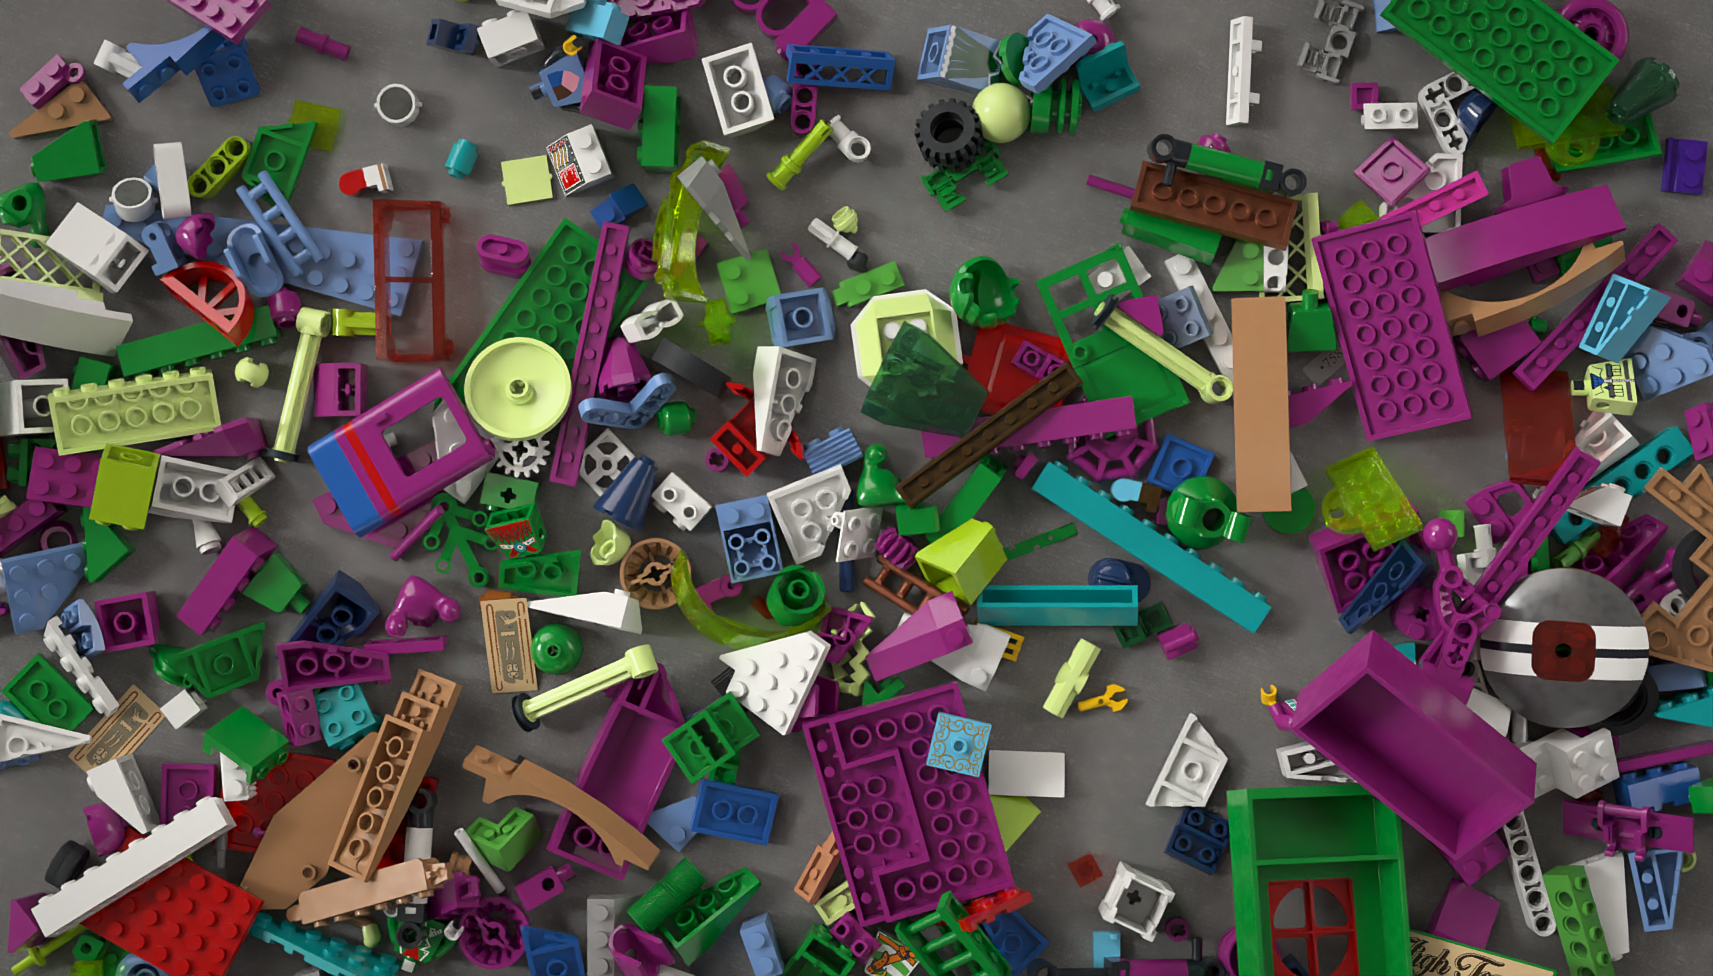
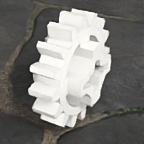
M544 435L535 438L538 446H533L530 440L522 441L524 442V447L528 448V452L523 453L522 457H520L519 451L515 450V446L520 445L521 441L505 442L506 440L498 438L500 440L499 443H494L495 447L498 448V452L494 453L495 458L500 457L501 460L497 466L505 465L507 467L505 474H509L512 470L515 471L516 478H519L521 472H524L526 477H530L531 469L538 473L540 469L537 465L547 464L543 456L550 455V451L545 450L544 446L550 444V441H543L542 437ZM504 452L510 453L514 459L513 464L507 460ZM537 456L532 464L524 467L527 458Z

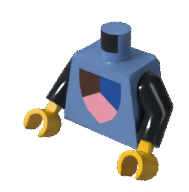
M573 35L567 41L550 49L542 61V68L539 72L542 82L529 86L535 101L549 96L553 107H560L563 111L581 114L580 105L585 65L579 53L583 46L576 47L573 45L572 41L577 38Z

